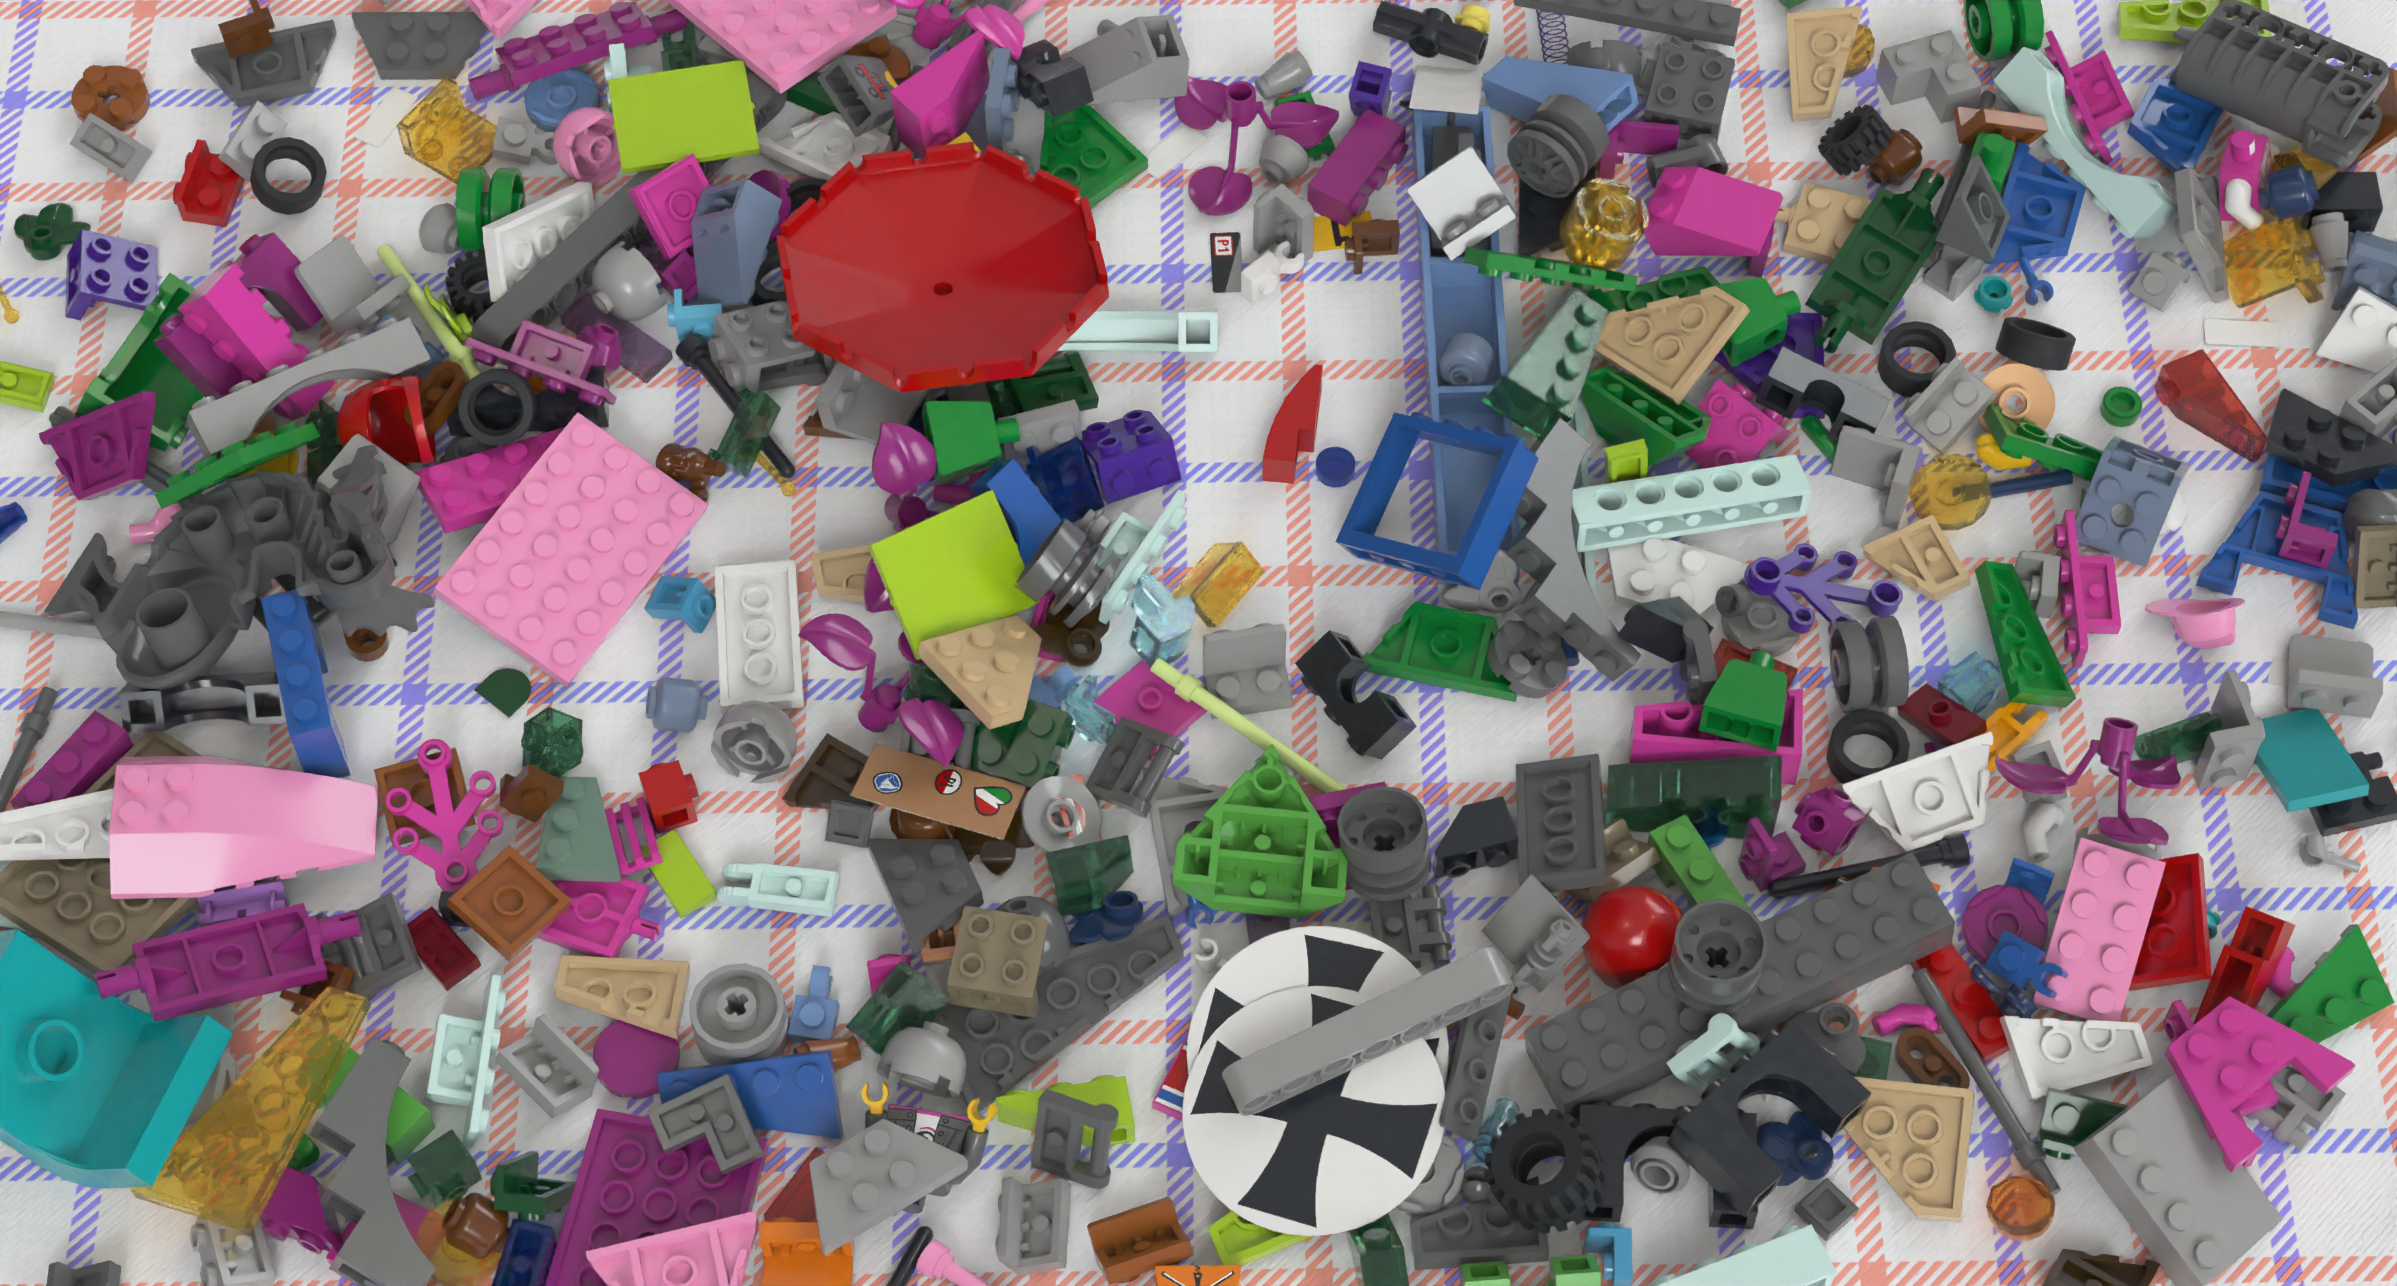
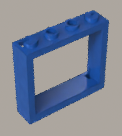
M1394 412L1335 542L1356 558L1480 590L1539 458L1524 446L1526 440L1511 433H1505L1504 437H1501L1480 426H1474L1470 430L1449 419H1443L1439 423L1418 412H1412L1411 416ZM1418 438L1500 457L1456 556L1374 535Z

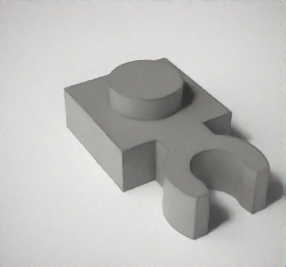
M499 117L491 157L529 164L531 155L538 156L546 164H557L553 151L546 149V146L552 145L554 132L538 135L535 134L537 124Z

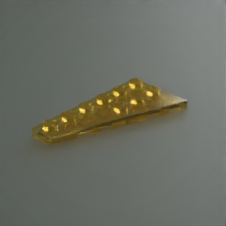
M328 986L175 1143L153 1186L133 1187L130 1191L134 1196L141 1200L252 1233L371 1007L367 998Z

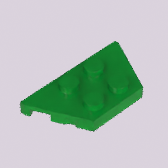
M1414 602L1403 614L1402 620L1387 630L1383 635L1382 642L1370 654L1366 653L1363 656L1371 666L1365 672L1516 702L1517 693L1508 688L1511 682L1503 674L1497 677L1488 661V644L1499 630L1495 617Z

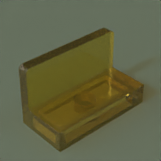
M1243 542L1215 543L1169 594L1168 599L1172 604H1190L1207 627H1217L1265 571Z

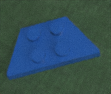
M2154 77L2130 122L2127 133L2173 172L2186 168L2194 169L2224 109L2178 91L2176 83L2170 81V78Z
M2022 142L2018 144L2002 198L2011 218L1994 259L1984 262L1985 264L2015 262L2021 256H2027L2028 260L2067 256L2086 187L2074 178L2065 176L2060 168L2049 160L2045 164L2029 154L2030 147Z

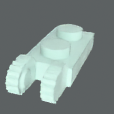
M755 862V865L742 863H726L723 865L721 876L726 880L741 884L751 883L750 888L730 886L718 888L716 899L725 905H733L734 907L749 905L750 908L833 917L840 884L839 873L835 871Z

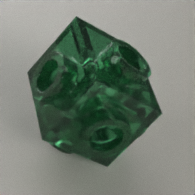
M548 707L524 722L521 746L523 748L522 766L525 767L527 764H530L558 778L581 764L583 756V720Z

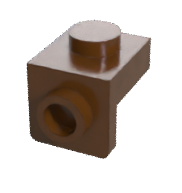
M249 0L253 13L218 24L230 59L273 45L269 32L270 29L275 28L268 7L260 8L257 0Z
M1375 219L1367 222H1352V237L1345 238L1346 261H1353L1354 275L1362 274L1363 256L1398 255L1400 238L1399 220Z
M527 764L516 777L505 774L500 779V806L512 814L520 815L535 823L563 793L564 781Z
M324 960L327 969L326 980L302 985L299 994L282 990L279 998L293 1004L291 1012L303 1018L315 1021L317 1015H322L335 1019L355 971L346 966Z

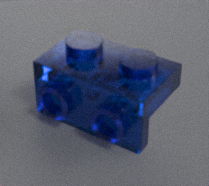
M1078 437L1043 454L1035 446L1026 449L1030 461L1026 465L1027 472L1032 482L1038 486L1040 493L1061 520L1066 518L1074 523L1082 519L1090 509L1096 512L1105 507L1083 442Z

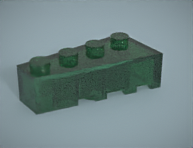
M1576 289L1550 314L1530 339V342L1513 360L1514 362L1501 375L1494 387L1481 401L1536 437H1539L1559 418L1566 423L1570 422L1573 418L1608 310Z
M1782 755L1608 765L1604 795V826L1616 818H1621L1625 820L1630 831L1649 833L1686 814L1700 836L1743 839L1748 820L1757 817L1771 838L1773 837L1782 800Z

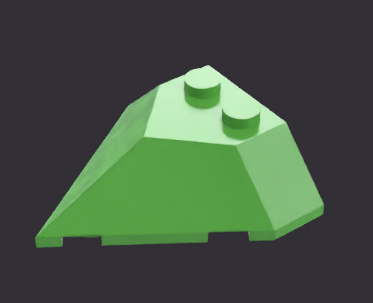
M1271 744L1262 753L1261 759L1249 772L1246 770L1204 814L1203 820L1190 833L1187 832L1177 842L1173 885L1213 910L1301 918L1344 902L1348 860L1341 849H1337L1326 833L1325 824L1294 776L1288 774L1280 761L1278 751Z

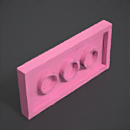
M2080 838L2043 964L2054 963L2067 971L2068 976L2063 978L2056 973L2050 974L2046 979V986L2057 993L2056 997L2049 998L2035 989L2032 1000L2034 1004L2085 1020L2120 1021L2166 865L2165 862Z

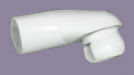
M2180 489L2176 492L2161 529V535L2166 534L2169 530L2176 531L2187 518L2188 509Z
M2046 802L2038 805L2023 824L2028 859L2032 862H2040L2049 858L2046 834L2051 828L2056 829L2058 824L2062 825L2065 820L2063 809L2054 803Z

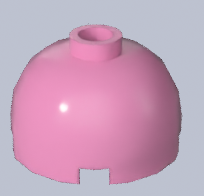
M583 107L568 113L560 121L554 132L552 146L557 163L567 175L581 182L600 185L610 181L621 170L616 131L612 128L614 123L613 114L597 107Z

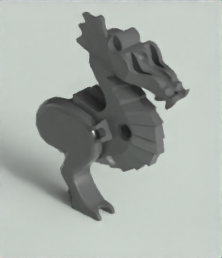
M374 444L358 448L351 464L340 467L332 472L334 479H340L329 490V493L332 496L330 506L342 530L341 538L336 539L331 527L328 526L320 494L318 491L312 492L306 476L299 479L285 471L278 474L259 469L255 474L226 479V484L198 496L199 500L170 517L172 522L153 538L151 555L147 563H135L123 583L117 582L112 577L116 570V562L112 556L107 555V545L102 534L95 533L44 612L46 616L76 611L91 613L103 640L117 654L116 665L124 680L138 689L165 690L184 684L202 675L216 664L234 641L239 629L249 630L257 595L261 596L272 589L273 586L270 580L280 575L294 574L296 590L299 596L315 595L330 611H337L339 622L347 637L351 636L359 628L369 629L378 636H383L386 629L390 626H398L407 631L416 632L418 630L416 620L418 611L434 607L435 603L428 594L411 592L392 585L395 580L393 555L389 546L385 543V537L381 531L388 507V499L381 476L386 474L387 471L381 461L374 459V456L378 454Z

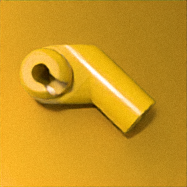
M1992 433L1982 434L1976 439L1978 447L1976 454L1978 458L1994 470L2002 471L2032 465L2031 458L2023 456L2021 459H2015L2001 452Z

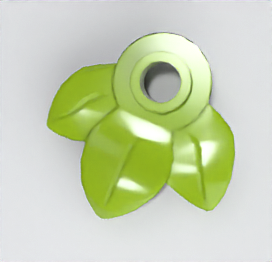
M426 284L424 286V295L427 301L445 316L451 324L449 328L463 346L466 337L472 338L473 322L465 312L458 316L450 306L444 293L439 296V301L436 300L429 290V284Z

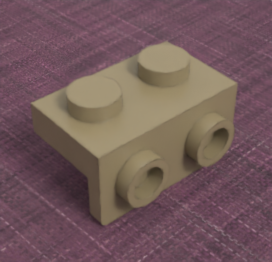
M2397 524L2356 526L2352 573L2354 608L2397 607Z

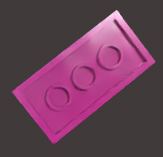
M564 427L415 471L414 473L421 477L417 487L444 533L447 534L489 521L564 430Z

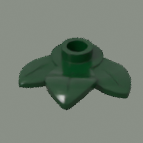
M54 203L41 209L38 216L31 214L20 215L14 223L15 235L23 240L26 251L34 259L50 260L61 253L62 245L74 243L82 229L90 231L91 225L85 222H73L74 216L71 206L66 203Z

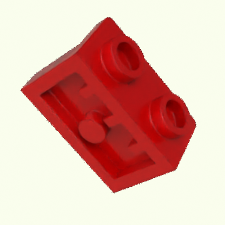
M197 139L193 151L187 154L184 174L181 181L177 182L173 189V202L177 205L183 221L227 227L245 179L218 158L220 154L210 153L206 140Z

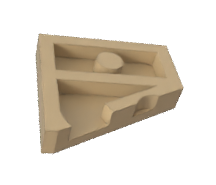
M1933 514L1862 546L1863 555L1867 560L1933 602L1970 586V576Z

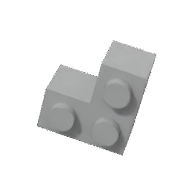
M1951 30L1884 48L1881 51L1876 80L1890 105L1926 96L1941 124L1954 120L1953 111L1958 107L1977 108L1982 84Z

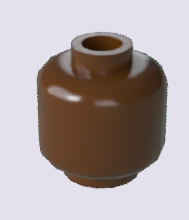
M1892 129V137L1890 140H1887L1889 143L1887 147L1879 150L1881 154L1877 158L1872 157L1870 159L1871 163L1867 173L1880 185H1884L1886 182L1894 186L1902 185L1922 163V145L1913 134L1905 129H1900L1899 131Z
M475 1192L468 1194L464 1198L458 1196L448 1208L442 1221V1228L446 1229L447 1243L477 1259H484L493 1250L500 1253L507 1245L512 1234V1229L508 1227V1211L494 1210L493 1200Z

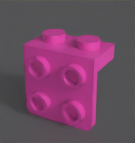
M1718 379L1697 406L1699 410L1711 417V426L1707 438L1684 453L1704 469L1756 460L1771 439L1782 444L1791 432L1781 425L1785 419L1782 415L1766 407L1761 410L1754 405L1751 400L1755 395L1736 381L1731 387Z

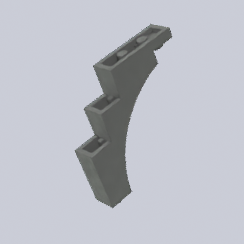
M373 1036L310 1133L312 1137L347 1157L327 1186L320 1202L357 1224L329 1269L357 1286H425L436 1270V1267L421 1251L399 1213L391 1190L386 1161L387 1123L392 1100L400 1079L412 1059L405 1056L403 1049L389 1040L381 1041Z

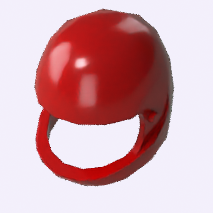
M392 376L372 381L346 395L336 417L337 436L343 448L354 435L359 433L404 466H408V463L411 462L421 463L422 466L436 463L434 433L426 434L419 394V387L422 384L420 376ZM407 404L414 431L404 418V410Z
M1621 886L1602 893L1588 907L1582 919L1581 926L1590 935L1589 940L1582 947L1587 964L1607 986L1613 989L1645 976L1648 972L1658 970L1670 961L1676 927L1683 917L1681 909L1664 893L1650 887Z

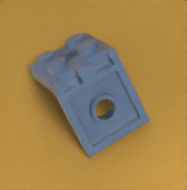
M995 47L987 94H984L963 132L970 136L983 153H986L987 144L1004 151L1006 142L1012 141L1014 136V119L1011 118V114L1014 111H1018L1020 93L1019 89H1014L1017 85L1018 66L1011 64V51L1009 48Z
M2356 230L2346 260L2347 267L2342 272L2331 309L2338 311L2341 304L2346 306L2358 286L2397 307V242Z
M2114 436L2104 448L2076 518L2077 541L2146 568L2176 492L2183 482L2190 464ZM2115 505H2129L2134 511V520L2127 525L2116 523L2111 515L2112 508Z

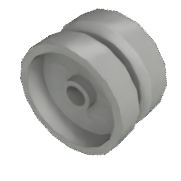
M745 963L731 964L709 972L696 985L689 1001L690 1022L696 1044L706 1062L711 1065L781 1056L784 1053L789 1040V1018L783 992L776 979L762 968Z

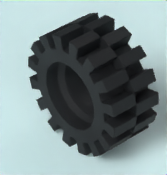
M1858 106L1854 108L1853 113L1849 110L1844 113L1843 119L1840 120L1838 118L1835 120L1834 127H1828L1825 131L1827 135L1821 137V144L1818 145V149L1839 175L1843 173L1844 175H1850L1852 170L1854 172L1860 171L1863 164L1865 166L1869 165L1872 157L1877 158L1881 154L1879 150L1886 148L1889 144L1887 140L1891 139L1892 130L1872 106Z
M478 250L479 256L473 257L472 251L466 253V261H463L460 257L454 261L456 268L450 266L447 271L449 277H446L447 291L455 313L459 315L465 312L469 318H473L474 324L495 303L491 302L490 291L485 293H472L468 291L475 283L488 280L485 250Z

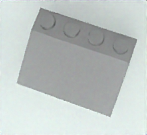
M2171 1074L2073 1147V1149L2156 1261L2161 1264L2160 1266L2174 1285L2205 1286L2241 1258L2283 1218L2243 1165L2239 1166L2232 1173L2226 1168L2222 1160L2224 1155L2216 1140H2211L2204 1127L2205 1120L2194 1101L2190 1102L2179 1080L2174 1074Z

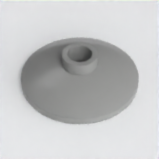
M1064 776L1044 778L1029 789L1022 803L1021 816L1026 833L1036 846L1053 856L1074 857L1080 855L1096 842L1100 834L1102 817L1099 805L1093 794L1083 784L1074 779ZM1057 798L1073 799L1085 811V827L1075 837L1069 838L1067 833L1074 829L1078 823L1077 810L1070 802L1057 800ZM1059 807L1066 809L1071 815V824L1067 828H1065ZM1051 816H1056L1060 819L1061 827L1052 821Z

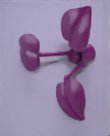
M1188 76L1186 96L1174 97L1175 110L1179 120L1184 125L1197 130L1209 129L1217 120L1223 123L1228 118L1231 121L1227 170L1211 166L1197 171L1191 177L1188 185L1191 201L1201 213L1212 216L1231 214L1241 209L1249 201L1253 189L1251 178L1246 174L1233 172L1236 161L1238 128L1250 125L1257 114H1259L1268 129L1275 130V135L1289 137L1305 150L1318 145L1325 139L1339 119V111L1318 104L1286 102L1272 109L1270 120L1264 110L1263 102H1256V90L1252 84L1245 81H1237L1226 86L1219 82Z
M881 422L879 437L872 458V473L876 484L882 490L892 494L885 502L884 511L886 517L895 523L893 529L900 532L906 527L913 526L924 521L926 518L940 513L927 509L922 499L913 496L918 490L916 483L926 482L933 477L936 470V455L931 443L916 430L894 422ZM970 494L966 501L976 497L975 494ZM871 557L864 581V604L866 611L877 613L894 610L874 560Z
M834 613L816 617L800 630L798 637L810 642L823 656L839 667L856 671L867 666L864 691L860 695V699L865 702L857 715L859 722L866 729L876 733L884 732L889 724H893L899 718L905 730L922 748L943 765L944 768L949 765L963 739L964 728L962 722L951 709L935 700H928L923 704L918 698L901 702V691L919 669L931 680L943 682L922 659H915L904 631L898 638V648L901 654L914 664L895 687L890 684H882L872 690L876 653L869 648L873 637L863 624L850 616Z
M2116 717L2105 718L2100 740H2091L2088 751L2075 771L2069 776L2064 771L2052 766L2010 762L1996 755L1995 765L1999 773L2012 785L2033 793L2063 794L2066 791V786L2076 784L2094 755L2098 753L2100 755V762L2109 766L2108 771L2111 774L2119 777L2118 818H2100L2097 822L2098 830L2108 838L2125 843H2149L2161 846L2168 844L2169 836L2162 826L2145 818H2129L2126 813L2127 779H2131L2133 783L2139 786L2153 789H2175L2179 787L2181 780L2177 768L2176 755L2130 761L2138 730L2136 723Z

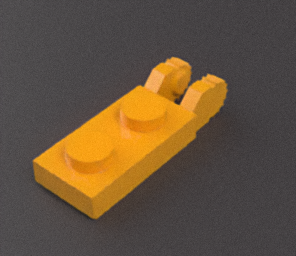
M2010 702L2003 709L2001 707L1998 708L1986 719L1987 731L1985 733L1992 732L1994 737L1993 745L1989 748L1987 770L1990 771V776L1998 770L1995 765L1996 755L2008 761L2007 757L2016 754L2048 721L2049 715L2041 709L2022 725L2015 718L2026 709L2028 704Z

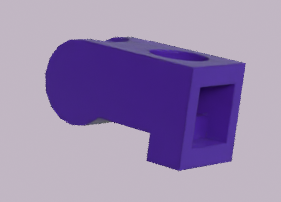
M1358 61L1348 95L1353 115L1361 116L1366 108L1386 117L1392 91L1389 88L1392 76L1391 68Z

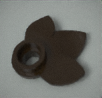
M1054 594L1046 610L1047 623L1032 628L1042 638L1040 648L1049 654L1062 655L1069 664L1075 667L1085 668L1093 665L1099 659L1102 651L1100 639L1107 633L1110 626V620L1107 624L1099 621L1102 600L1089 614H1086L1070 628L1062 622L1066 611L1070 607L1068 603L1055 616L1049 613L1050 605L1055 597ZM1082 644L1087 648L1088 652L1085 654L1077 653L1074 645Z
M1017 812L1013 816L1004 840L958 827L954 838L958 839L966 858L979 854L986 868L996 876L1002 875L1013 865L1017 848L1022 849L1035 846L1025 831L1021 814Z

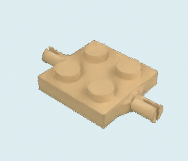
M1805 181L1800 199L1793 205V208L1780 206L1774 219L1787 223V236L1782 252L1830 265L1872 200Z

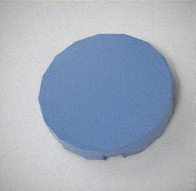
M573 68L532 81L524 94L526 113L529 119L544 132H555L560 121L574 110L583 107L600 108L599 90L592 77L581 70Z

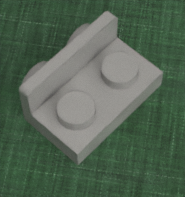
M1956 357L1949 364L1946 362L1937 368L1931 377L1932 383L1923 393L1917 392L1909 399L1904 407L1905 412L1902 415L1907 426L1942 455L1949 450L1997 397L1992 389L1969 372Z
M255 1200L203 1207L195 1225H192L190 1231L192 1248L195 1252L199 1251L202 1261L200 1271L202 1286H273L276 1275L265 1234L262 1230L261 1220L252 1211L256 1203Z

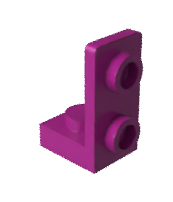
M1621 120L1608 132L1610 136L1609 148L1600 158L1598 178L1614 179L1615 164H1623L1624 153L1657 155L1677 149L1679 125Z
M2303 471L2298 484L2290 483L2283 506L2290 507L2288 516L2282 514L2276 530L2275 538L2282 540L2278 556L2326 569L2336 548L2339 534L2328 532L2318 526H2307L2299 523L2311 473Z
M1757 817L1748 820L1738 862L1745 878L1749 881L1753 880L1760 892L1767 890L1768 885L1773 881L1795 877L1805 872L1806 863L1785 831L1770 838Z

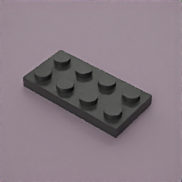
M1599 754L1516 764L1519 885L1521 886L1530 875H1533L1549 892L1607 885L1602 776Z

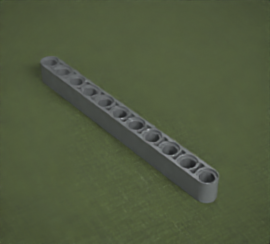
M750 71L746 75L751 102L755 105L753 115L756 132L758 133L782 110L787 99V92L784 91L780 94L757 74ZM730 158L700 162L699 165L708 179ZM665 168L641 171L630 179L477 319L472 328V339L510 352L523 319L545 328L592 286V270L596 261L607 250L622 241L625 242L623 248L628 251L649 233L628 190Z

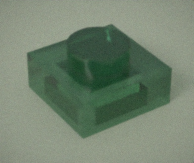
M1859 1036L1865 1044V1060L1855 1074H1850L1854 1077L1886 1080L1893 1043Z

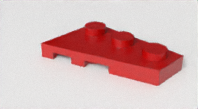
M2199 853L2159 860L2165 862L2166 865L2129 991L2212 979L2204 861Z

